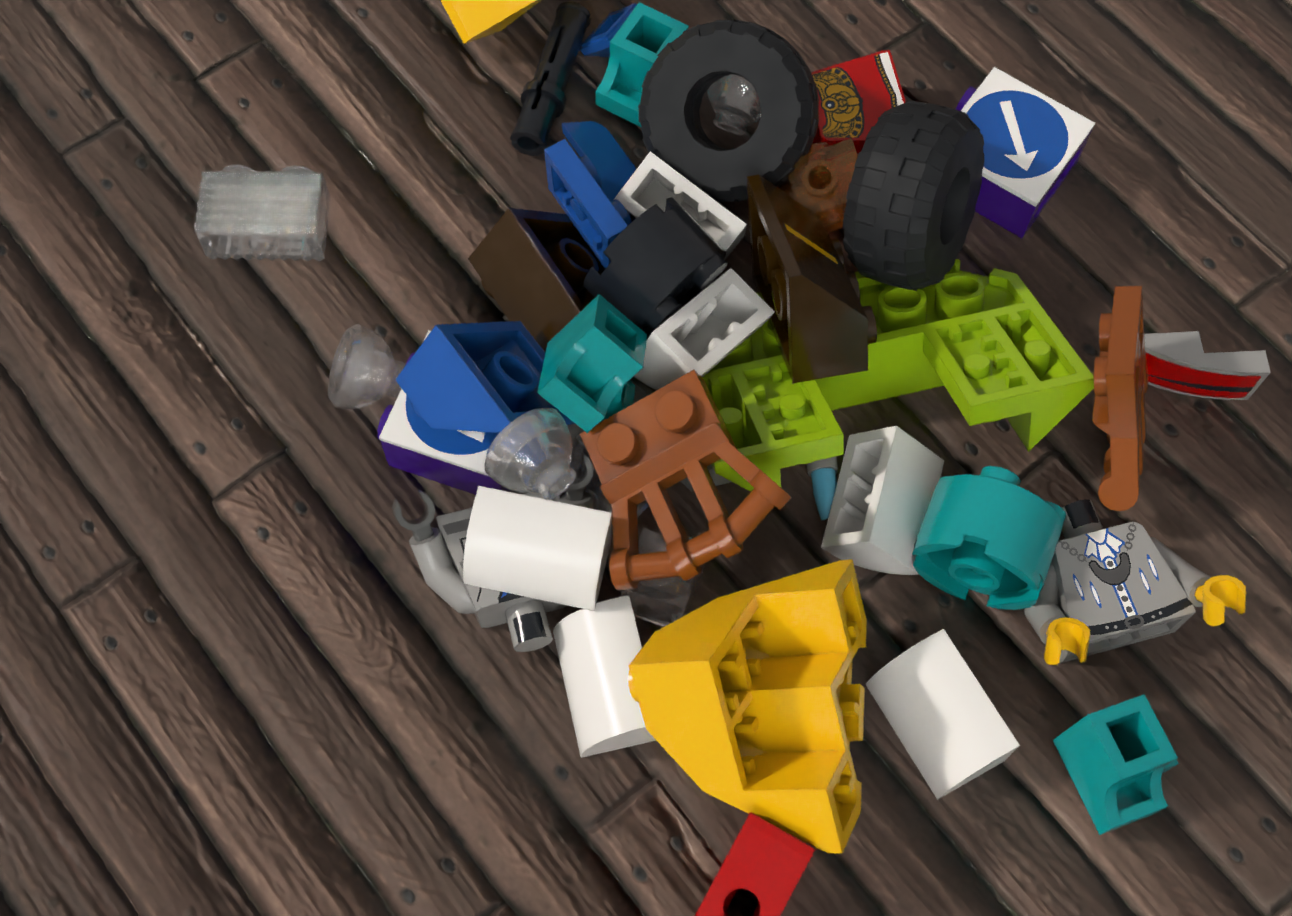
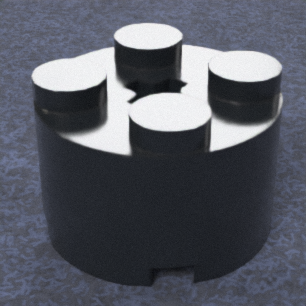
M671 197L666 199L665 212L655 204L629 224L603 252L612 262L601 275L591 267L584 279L583 285L594 298L599 294L644 331L648 339L656 328L720 277L719 274L728 264L724 259L726 251Z

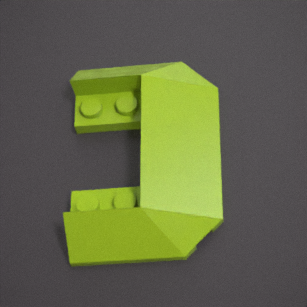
M958 259L955 260L950 272L945 274L942 281L923 289H917V291L884 284L861 276L859 272H855L860 290V303L862 306H871L877 327L876 343L868 344V371L793 383L768 320L703 376L737 450L780 487L781 468L808 464L817 460L844 455V434L832 413L833 410L945 386L969 426L995 422L1006 418L1029 452L1094 389L1093 374L1018 274L994 268L989 277L960 270V260ZM720 459L712 464L716 474L749 491L754 489L750 483L724 460Z

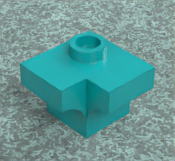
M639 2L610 41L609 63L605 75L595 91L596 105L641 127L639 122V105L643 90L642 84L647 71L651 69L660 51L669 42L674 41L684 31L688 30L689 25Z
M599 294L547 343L537 393L588 433L598 423L634 404L635 385L630 379L644 367L647 334Z
M1145 694L1090 713L1053 739L1099 835L1153 815L1168 807L1162 791L1161 777L1162 773L1179 764L1177 761L1178 757Z

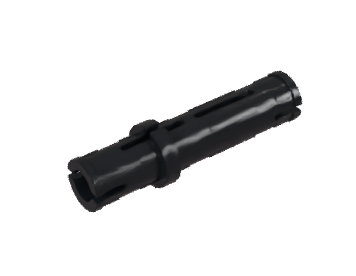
M567 1L558 6L554 23L543 48L533 80L527 82L522 90L521 103L523 107L515 129L511 133L510 140H512V146L523 154L538 156L544 153L554 120L564 112L567 102L564 92L576 63L584 35L591 23V18H589L590 12L579 3Z

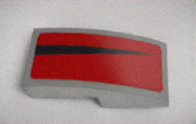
M1199 331L1145 334V351L1149 375L1148 385L1159 389L1208 399L1249 400L1271 373L1266 350L1204 353Z

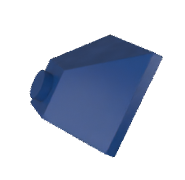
M521 321L435 325L395 379L411 400L414 411L433 429L510 433L575 424L537 393L545 352Z

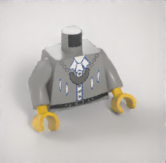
M1084 499L1062 507L1066 513L1062 527L1065 539L1057 543L1043 589L1040 591L1037 602L1032 607L1024 609L1025 617L1045 644L1044 660L1048 665H1058L1059 661L1064 663L1079 659V662L1083 663L1086 662L1087 656L1176 632L1196 613L1194 606L1203 607V619L1206 624L1219 626L1225 621V606L1234 609L1238 614L1245 613L1246 587L1236 577L1229 575L1210 577L1195 568L1158 539L1150 537L1143 525L1138 522L1132 521L1103 529L1093 502L1090 499Z

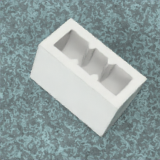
M651 151L614 198V200H619L627 212L635 218L655 204L665 212L666 199L674 198L726 251L724 259L730 255L745 236L747 226L745 222Z
M730 268L651 333L646 340L644 367L634 377L655 390L664 387L692 370H695L703 377L766 323L775 311Z
M898 426L849 435L821 548L841 560L853 559L854 565L869 570L898 575H919L913 566L916 555H912L934 489L941 478L944 460Z
M478 486L465 543L463 582L467 585L595 611L612 540V513Z
M627 595L596 603L595 611L580 609L563 618L554 627L553 634L580 757L656 741L646 730L639 702L633 699L629 689L628 665L642 649L630 596Z
M944 629L920 641L894 658L866 683L870 693L937 800L1001 764L1020 746Z

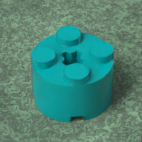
M986 466L982 469L980 475L964 474L941 477L934 489L914 544L912 555H916L913 566L916 572L930 584L960 599L966 600L970 589L978 593L990 595L987 607L1004 610H1019L1032 607L1037 602L1040 591L1043 589L1066 518L1065 510L1057 504L1045 501L1034 493L1020 487V478L1012 471L1001 467Z

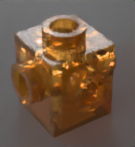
M852 138L831 146L827 142L812 144L808 154L800 157L794 167L796 169L788 176L789 182L779 186L783 192L821 218L827 233L843 228L849 183H851L855 169L854 166L858 157Z

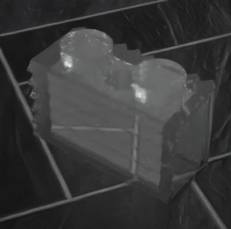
M239 164L228 165L222 171H202L201 191L199 192V202H197L198 211L196 212L194 228L206 257L213 260L218 257L224 260L230 257L236 260L240 258L247 260L252 258L263 260L267 258L272 261L276 258L283 261L288 258L295 261L300 258L306 261L311 259L321 261L325 258L331 197L323 172H313L311 169L299 165L287 166L281 172L255 171L250 167Z

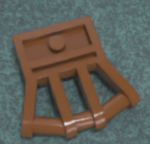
M1115 286L1112 313H1101L1099 320L1100 355L1095 357L1094 362L1095 399L1092 421L1099 429L1107 433V440L1110 443V448L1105 452L1103 466L1105 475L1100 481L1098 496L1105 507L1114 511L1128 510L1137 502L1140 489V475L1143 470V443L1146 436L1145 393L1148 390L1149 375L1145 351L1142 286Z
M695 370L688 372L603 420L588 433L585 431L580 433L602 484L600 488L612 507L613 551L609 559V569L612 583L617 590L635 589L639 581L679 576L684 581H687L702 572L701 565L721 554L726 558H730L744 550L742 543L776 506L781 511L792 498L737 450L703 377ZM720 459L724 460L754 487L731 515H729L707 466ZM687 477L708 520L709 530L689 540L666 490ZM647 500L667 544V551L639 554L637 505Z

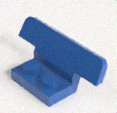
M593 121L562 123V133L580 158L566 139L544 149L548 189L606 269L612 261L603 252L636 219L627 212L619 200H614V198L637 168L609 130L603 125Z

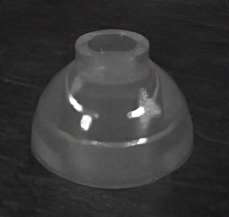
M738 75L724 76L712 83L707 90L709 102L716 113L713 124L734 134L744 135L748 125L760 121V98L753 85L744 77Z
M358 323L349 327L338 344L330 370L328 397L335 408L359 409L374 404L385 395L396 398L401 387L395 379L405 367V363L395 360L389 345L379 334L370 328Z
M538 408L522 414L509 423L491 443L484 465L486 474L499 485L520 493L539 492L546 500H551L561 495L576 478V471L570 466L573 446L571 433L566 421L558 410L554 408Z

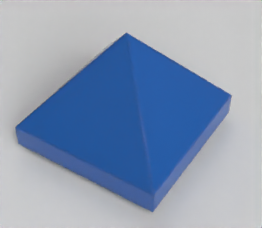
M634 3L609 13L581 44L582 47L579 50L583 55L610 57V41L637 4Z

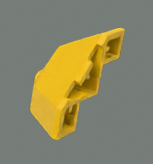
M853 559L839 560L718 597L655 631L628 665L630 693L633 699L639 702L646 730L703 792L748 814L751 812L784 832L826 853H843L861 813L862 783L857 780L851 757L850 741H863L865 688L861 684H852V661L858 649L866 647L867 620Z

